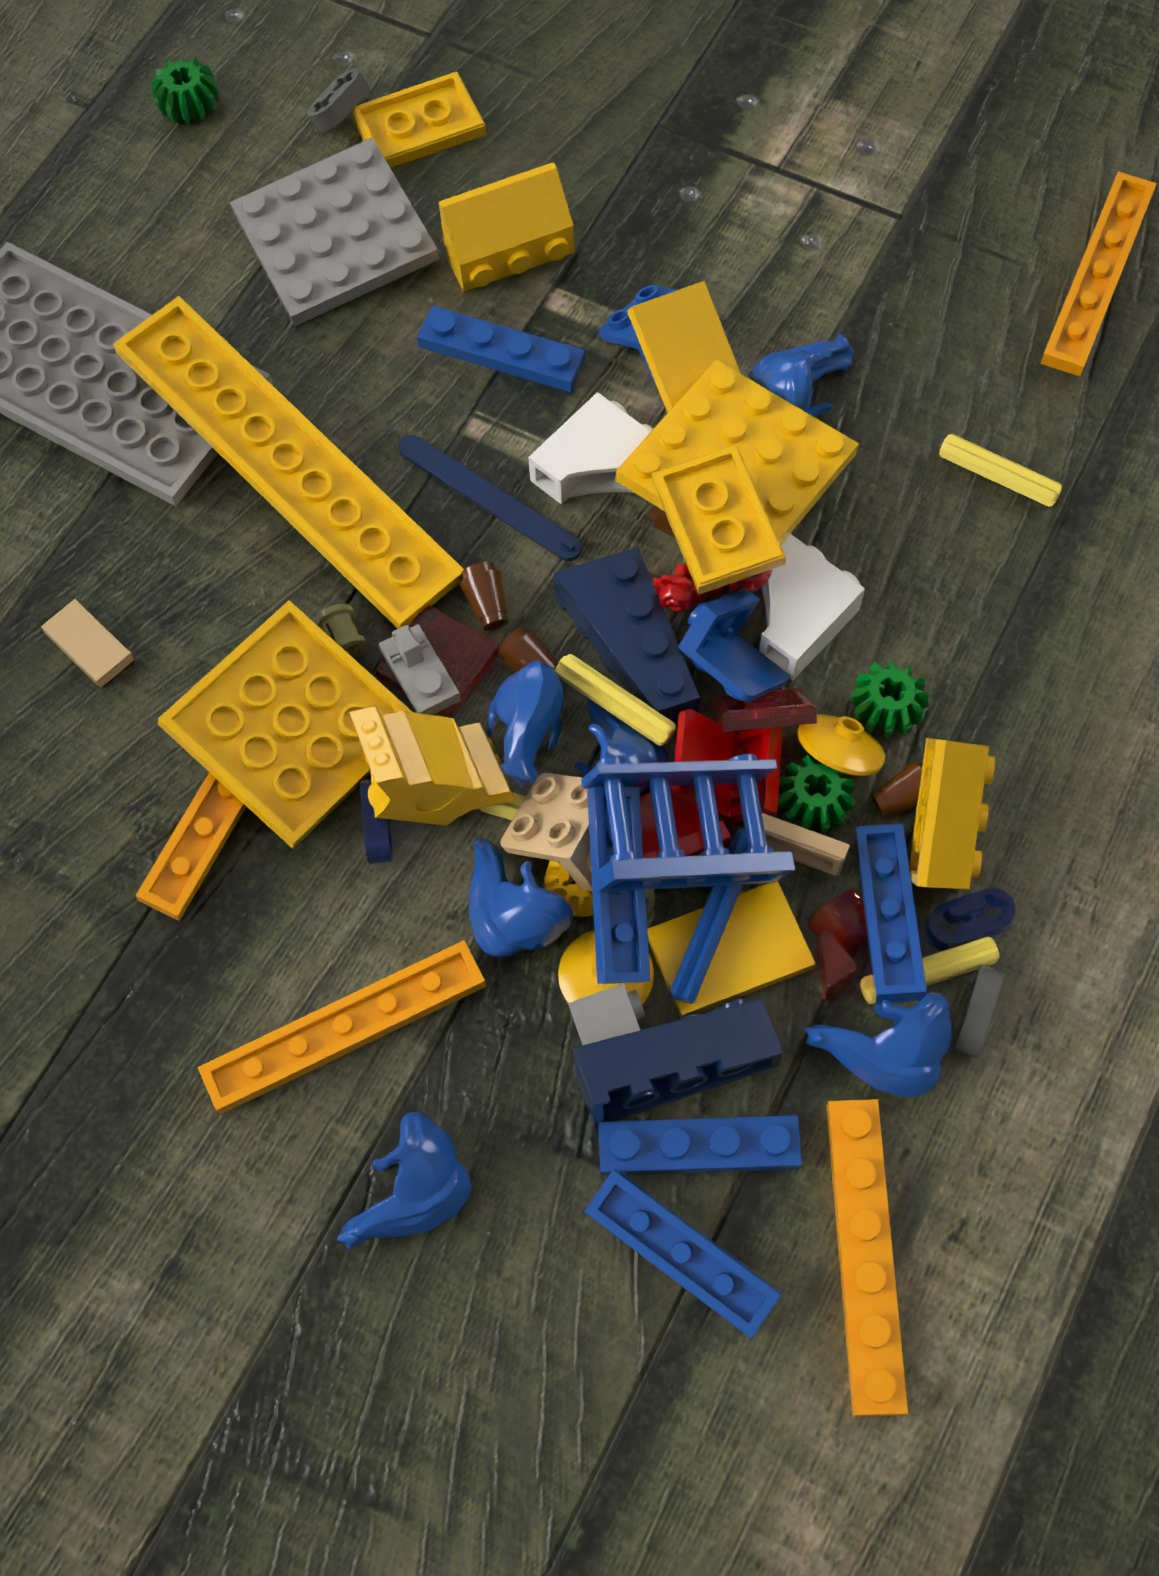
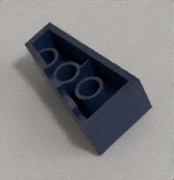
M638 547L554 572L555 598L563 610L568 611L576 622L577 629L585 640L588 639L599 653L600 660L609 673L612 672L623 689L674 722L676 728L678 727V716L681 711L692 709L699 713V694L681 650L678 648L679 645L660 603L659 596L654 592L655 587L652 584V579Z
M747 998L728 1002L720 1010L704 1014H691L674 1022L573 1048L576 1076L594 1128L599 1127V1122H615L777 1067L783 1055L762 999L748 1002Z

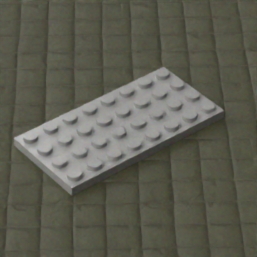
M6 242L0 249V413L162 500L177 506L218 452L116 353L113 343L148 319L152 314ZM253 366L270 384L273 385L269 373Z

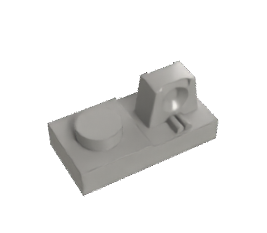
M419 624L411 628L409 625H405L393 631V637L379 643L381 653L416 713L433 715L461 701L458 689Z

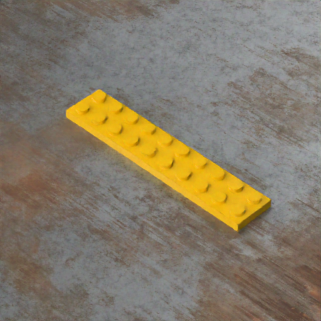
M180 296L113 343L116 353L397 629L410 625L425 610L429 609L463 580L461 572L464 569Z

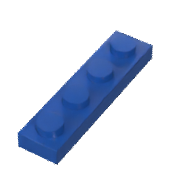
M436 306L431 307L417 336L418 347L568 392H572L586 360L585 350Z
M592 787L587 789L597 984L649 982L650 965L645 890L597 892L594 873L610 862V857L614 855L605 788ZM624 787L634 852L639 853L641 859L643 858L639 787Z
M903 823L856 827L855 838L876 1004L882 1003L884 1000L890 1003L921 1001L926 996L927 990Z
M798 1115L599 1122L601 1176H609L614 1169H617L624 1175L792 1170L800 1169L802 1166Z
M617 1169L612 1170L584 1211L750 1338L754 1336L783 1294Z

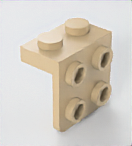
M543 773L536 778L535 784L529 790L503 835L500 844L507 853L560 862L581 889L592 891L587 789H582V777Z

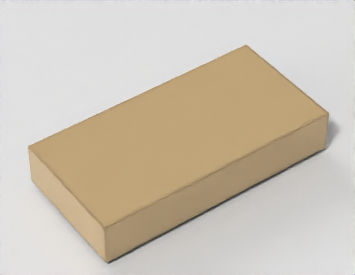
M76 599L41 626L44 633L100 688L134 661L131 652Z
M762 813L767 846H772L773 852L792 851L794 861L834 876H840L850 844Z

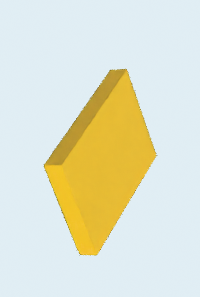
M458 72L357 105L351 111L352 119L363 141L373 138L390 168L487 135L486 125Z
M705 281L640 303L627 310L667 413L716 359L740 373Z
M737 444L651 473L653 485L698 594L786 564L785 553Z
M778 881L767 883L738 895L695 1002L687 1004L673 998L681 1018L704 1012L815 968L816 963ZM704 908L647 929L648 942L669 991H671V986Z

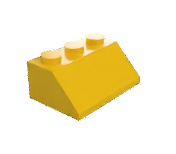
M554 162L439 201L446 258L463 292L476 287L486 286L493 281L513 274L523 273L530 268L550 261H557L575 253L574 226Z
M926 738L909 860L911 881L916 886L970 889L971 878H979L982 851L975 850L977 832H985L989 812L988 804L982 803L984 784L991 785L995 770V757L988 756L989 746Z

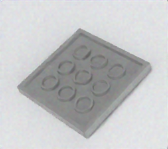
M373 138L367 139L230 202L238 222L294 327L440 259L437 247Z

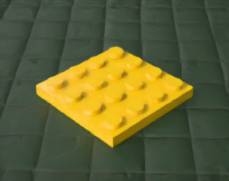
M716 359L616 470L615 481L664 511L653 485L651 473L737 444L778 540L782 544L857 454L859 443Z
M289 600L158 718V725L294 849L371 774L370 766L364 758V750L350 712L370 707H376L382 715L399 711H412Z

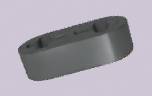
M350 69L339 75L308 108L307 114L319 132H325L337 126L368 93L370 87L359 69Z
M982 964L979 965L956 1034L953 1050L975 1058L979 1056L1003 983V971Z

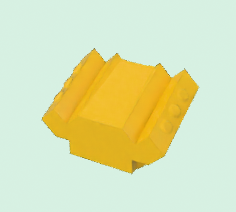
M376 707L350 712L364 750V758L370 766L372 784L368 789V799L374 808L375 818L447 826L456 818L471 810L516 801L509 786L510 779L500 769L502 761L499 755L495 754L496 748L492 740L488 738L480 722L459 727L454 718L409 711L382 715Z

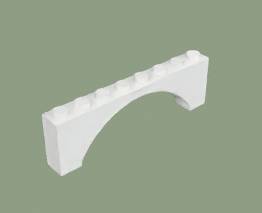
M597 392L528 457L530 481L561 505L568 498L587 494L607 492L634 493L615 481L616 470L648 436L653 428L647 424H640L629 416L618 402L609 401ZM790 534L781 544L786 556V564L772 569L771 577L761 586L766 610L767 629L761 634L759 651L784 670L793 681L857 614L861 607L865 588L861 586L853 574L841 571L828 562L822 552L816 547L807 546Z

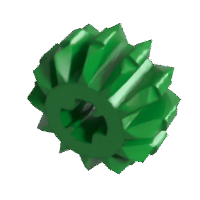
M181 57L179 62L176 63L167 60L166 69L155 70L156 77L151 81V91L157 109L161 112L162 116H168L173 124L182 119L188 125L195 118L204 121L205 113L215 112V104L219 100V89L209 65H202L198 58L186 62Z
M894 659L888 662L885 670L874 662L869 667L868 674L860 673L856 678V689L852 691L850 697L851 705L856 706L854 711L855 720H868L866 726L868 733L875 731L877 727L883 729L886 740L892 736L894 729L905 737L910 733L912 725L918 726L921 724L925 716L924 709L928 707L930 701L929 694L923 692L926 685L925 677L911 678L913 673L912 665L907 666L901 671L896 669L897 666Z
M809 754L803 757L802 767L791 762L786 768V776L779 778L778 792L781 794L778 796V809L788 810L785 821L794 823L800 820L802 821L801 827L810 830L811 824L817 825L818 830L823 835L828 832L830 822L839 827L844 824L846 819L845 812L852 811L855 803L854 797L850 795L854 792V780L845 779V773L832 769L821 762L820 764H815Z

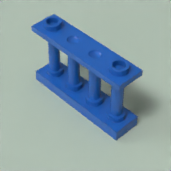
M743 754L732 757L729 761L625 763V759L620 757L598 761L596 766L581 779L582 789H590L592 787L605 788L614 855L610 857V862L594 873L597 892L775 883L793 872L795 866L792 851L773 852V847L767 846L757 783L777 769L776 759L757 760V756L754 754ZM694 785L704 851L700 853V856H685V851L679 850L669 786ZM713 785H738L748 849L744 851V854H730L729 849L723 846ZM624 787H650L660 853L655 856L656 858L640 859L639 853L634 852Z

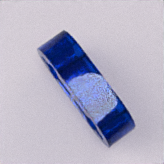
M371 779L361 780L363 830L368 863L393 862L390 819L375 818L374 808L368 799V789L372 784Z
M987 888L943 903L934 908L925 927L926 937L931 945L944 951L984 937L999 935L1006 931L1015 917L1016 907L1014 900L1002 889ZM988 902L992 908L1000 907L1002 909L998 921H995L992 915H986L978 919L975 916L982 913ZM942 918H946L949 924L962 920L965 921L964 924L957 928L954 937H951L948 931L940 932L938 930Z

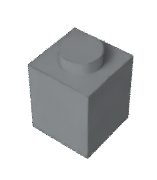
M624 983L568 1003L582 1045L639 1031L640 1027L637 1020L646 1017L637 990L627 992Z

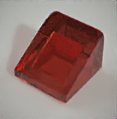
M852 889L824 903L808 924L810 929L837 958L848 953L868 937L864 903Z
M828 930L821 933L816 948L823 1000H827L850 984L857 969L856 963Z

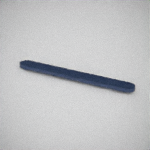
M415 435L405 436L399 442V451L402 457L564 561H573L580 556L582 547L579 539Z

